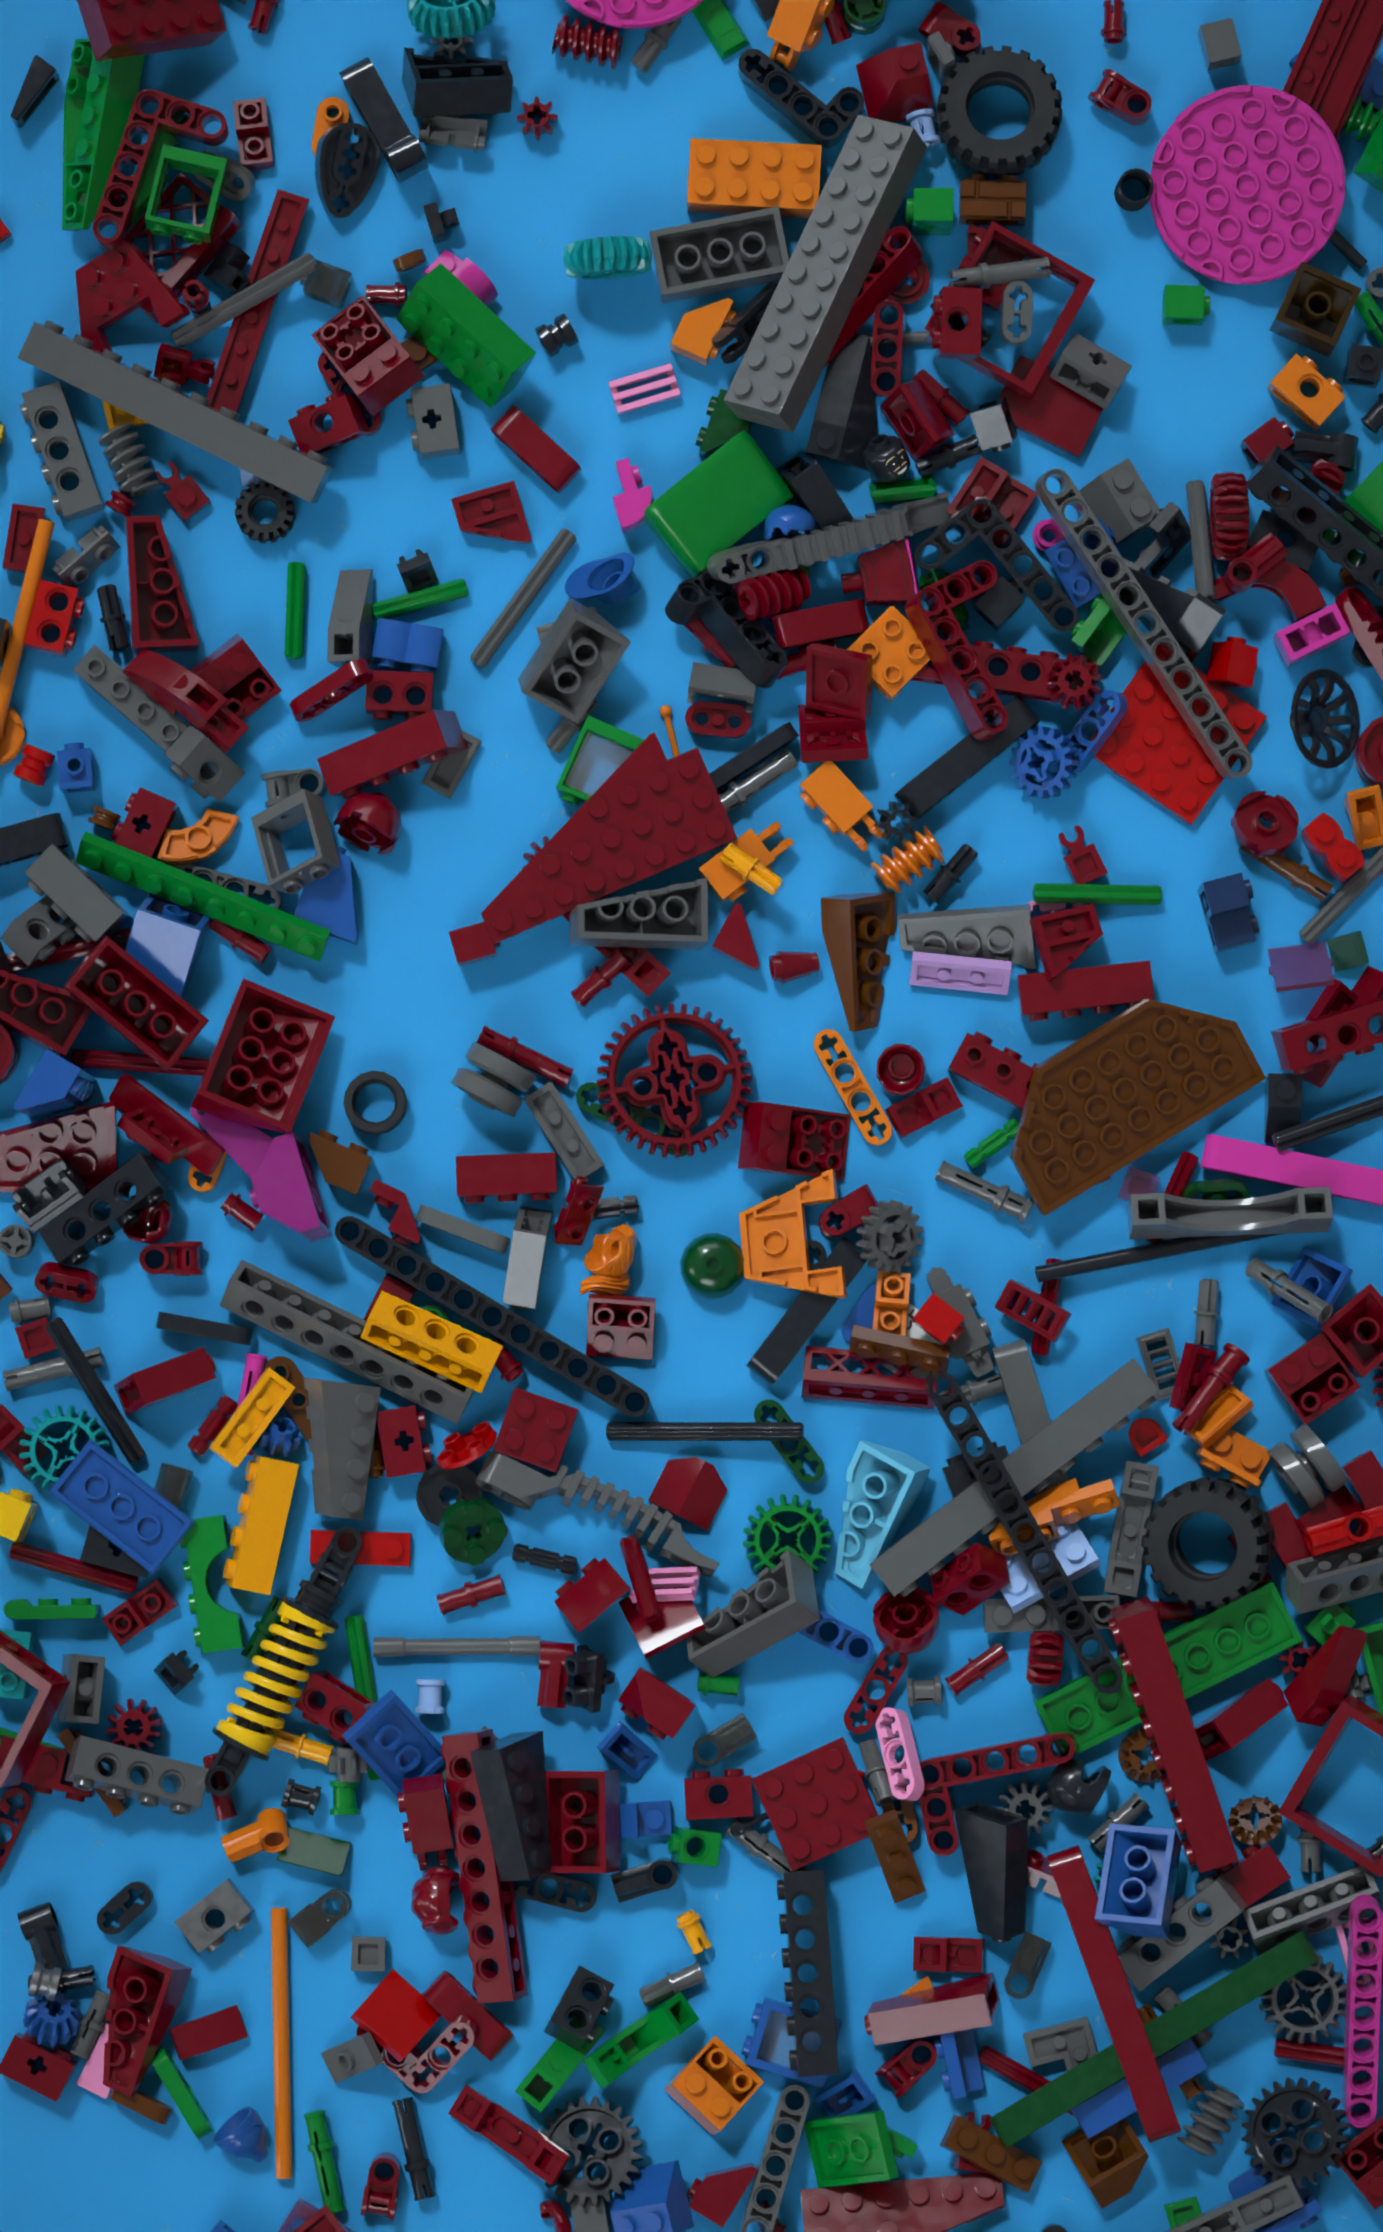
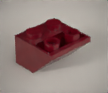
M238 634L189 670L227 698L225 706L242 721L282 691Z
M1323 1332L1317 1334L1264 1370L1281 1397L1306 1425L1361 1388Z
M1383 2115L1351 2140L1350 2143L1341 2148L1347 2153L1346 2156L1336 2155L1335 2157L1343 2171L1375 2210L1383 2204Z

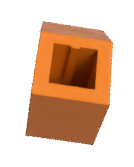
M726 298L685 313L672 338L670 349L707 366L710 358L715 360L721 348H715L711 340L720 329L728 326V323L736 316L737 312L733 311L734 300Z

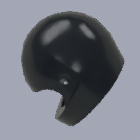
M1071 1759L1057 1765L1051 1772L1047 1782L1049 1799L1058 1810L1064 1813L1089 1816L1106 1789L1111 1776V1770L1103 1765L1087 1779H1082L1083 1760Z

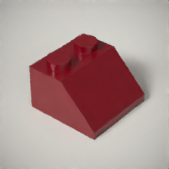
M595 1557L580 1570L584 1574L581 1579L575 1584L569 1579L555 1592L559 1598L554 1603L579 1633L631 1588L606 1558L599 1562Z

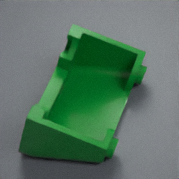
M743 430L651 503L644 511L643 516L645 524L688 576L693 578L708 572L707 563L714 553L731 548L762 523L769 512L779 506L794 505L792 502L795 500V495L746 430Z

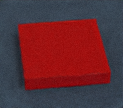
M393 1969L350 2018L365 2032L370 2031L373 2039L398 2062H401L441 2017V2014Z

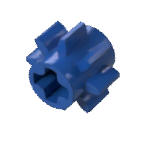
M274 1417L261 1434L262 1439L259 1445L264 1447L265 1451L271 1456L288 1457L290 1449L294 1451L298 1449L301 1438L298 1436L300 1427H296L295 1423L288 1417Z

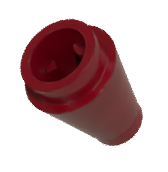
M777 951L776 955L769 956L771 978L773 982L780 981L784 984L814 972H819L817 953Z

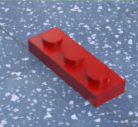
M311 1530L310 1563L317 1564L336 1531ZM359 1531L364 1538V1547L354 1565L410 1566L411 1533ZM345 1533L339 1539V1546L344 1552L353 1551L357 1545V1539L352 1533Z

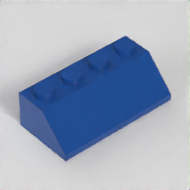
M46 1049L15 1101L13 1108L33 1120L73 1110L75 1107L81 1106L82 1102L88 1104L97 1088L93 1085L96 1079L81 1068Z

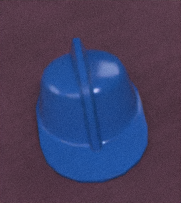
M623 552L582 565L568 577L565 583L566 594L576 600L596 597L605 604L614 605L620 603L628 596L640 590V584L633 571L634 557L630 553Z

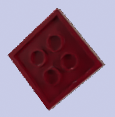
M844 1737L752 1778L792 1871H796L870 1837L864 1821L878 1816V1812Z

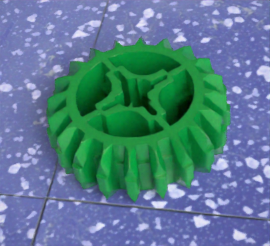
M784 1494L780 1495L781 1505L775 1506L772 1498L767 1499V1503L771 1508L767 1512L761 1505H758L756 1510L762 1515L761 1518L758 1520L751 1515L748 1517L751 1523L756 1524L755 1529L744 1528L743 1531L747 1535H753V1541H744L743 1546H754L755 1552L747 1554L746 1558L752 1560L758 1557L760 1560L753 1569L758 1571L763 1565L769 1569L774 1568L776 1565L771 1563V1561L780 1553L789 1549L812 1566L813 1572L817 1574L820 1570L813 1564L815 1560L818 1559L822 1563L828 1561L825 1556L819 1555L821 1549L826 1551L832 1550L831 1545L822 1544L823 1538L833 1536L832 1532L822 1533L821 1527L828 1525L829 1520L823 1519L818 1522L815 1518L821 1514V1508L815 1509L811 1514L807 1511L811 1506V1500L807 1499L802 1508L797 1506L799 1502L798 1495L793 1496L792 1505L786 1504V1496ZM782 1511H793L803 1515L804 1518L795 1526L787 1528L781 1525L773 1515ZM764 1523L773 1530L776 1536L774 1545L765 1554H763L760 1547V1532ZM776 1525L786 1533L794 1532L798 1527H801V1530L796 1533L797 1539H793L797 1541L795 1546L800 1550V1553L788 1545L774 1552V1549L779 1546L778 1540H781L778 1538L780 1533L775 1528ZM810 1525L813 1526L816 1536L815 1547L811 1556L800 1545V1536Z

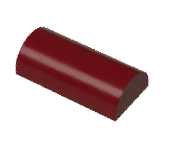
M105 936L90 951L64 985L66 990L166 1072L172 1068L209 1021L108 936Z

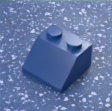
M678 2160L637 2167L641 2173H630L629 2175L634 2185L629 2186L624 2183L621 2186L625 2194L623 2197L617 2192L614 2193L610 2214L615 2232H683L694 2227Z

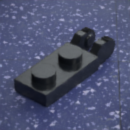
M769 282L728 323V326L720 329L711 341L715 348L724 347L735 337L738 341L729 345L721 354L724 364L736 362L747 351L778 285L777 283Z

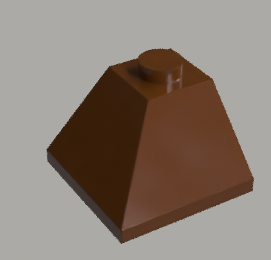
M1126 2118L1089 2139L1081 2129L1061 2141L1102 2209L1131 2192L1149 2157Z

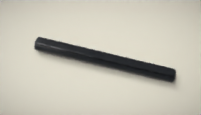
M610 1422L606 1426V1436L609 1441H801L804 1438V1425L801 1422Z

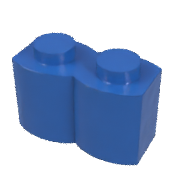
M378 618L372 661L378 662L377 666L379 668L387 670H397V666L410 667V672H437L444 629Z

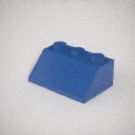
M1109 1823L1095 1914L1096 1922L1134 1936L1168 1939L1182 1845L1176 1829Z

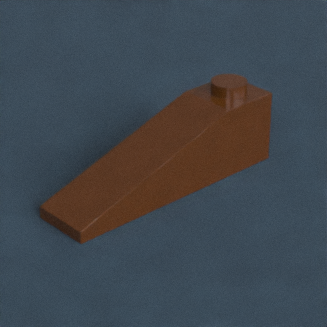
M895 892L854 893L822 897V933L849 1030L856 1032L876 1028L878 1026L884 987L881 984L883 966H889L890 955L886 954L889 936H894L896 928Z

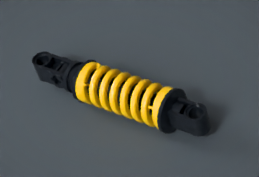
M350 1527L337 1530L314 1567L310 1580H301L299 1584L301 1589L298 1591V1595L295 1598L283 1596L281 1600L283 1602L277 1611V1615L281 1618L280 1621L283 1622L282 1625L274 1623L269 1626L268 1631L275 1638L273 1641L267 1639L261 1641V1649L267 1652L265 1657L253 1656L251 1661L258 1668L257 1672L247 1671L243 1675V1679L254 1686L253 1690L250 1691L243 1687H238L235 1690V1695L245 1702L244 1707L229 1703L226 1710L236 1717L237 1720L229 1716L227 1720H220L217 1726L212 1729V1732L224 1742L205 1776V1786L211 1794L224 1796L233 1792L252 1757L265 1761L269 1760L270 1750L277 1741L276 1735L269 1728L278 1730L285 1726V1720L277 1712L288 1714L293 1711V1703L288 1697L297 1698L301 1696L302 1689L296 1682L308 1681L310 1679V1672L305 1668V1665L315 1666L319 1662V1657L313 1650L326 1649L327 1641L322 1635H326V1633L332 1634L339 1628V1624L332 1619V1616L336 1610L335 1608L337 1606L340 1607L343 1602L338 1594L341 1593L354 1569V1564L364 1547V1538L358 1530ZM345 1533H352L357 1539V1545L351 1552H344L339 1546V1539ZM326 1568L338 1573L339 1576L337 1577L334 1574L326 1571ZM218 1771H224L230 1777V1784L225 1790H219L213 1784V1776Z

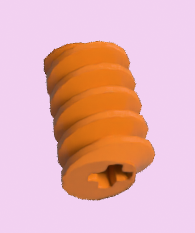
M925 825L923 826L925 836L917 831L912 834L915 844L904 839L902 842L904 851L894 846L891 849L893 859L883 854L880 856L882 867L875 862L870 864L887 890L893 889L900 894L902 892L900 881L911 886L910 874L913 873L922 878L921 866L924 865L932 871L934 869L933 858L941 863L945 861L941 847Z

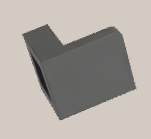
M1228 18L1200 25L1198 38L1207 71L1239 64L1242 54L1233 20Z

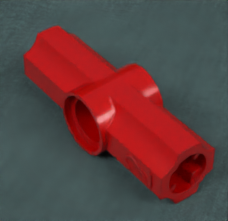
M1383 1505L1361 1512H1354L1351 1515L1303 1529L1305 1543L1312 1557L1383 1536ZM1351 1520L1361 1523L1363 1527L1361 1537H1356L1350 1532L1349 1524Z

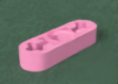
M887 1707L879 1713L875 1726L890 1789L893 1796L897 1799L916 1801L924 1791V1779L908 1715L903 1710ZM902 1745L905 1755L903 1760L897 1763L895 1752Z

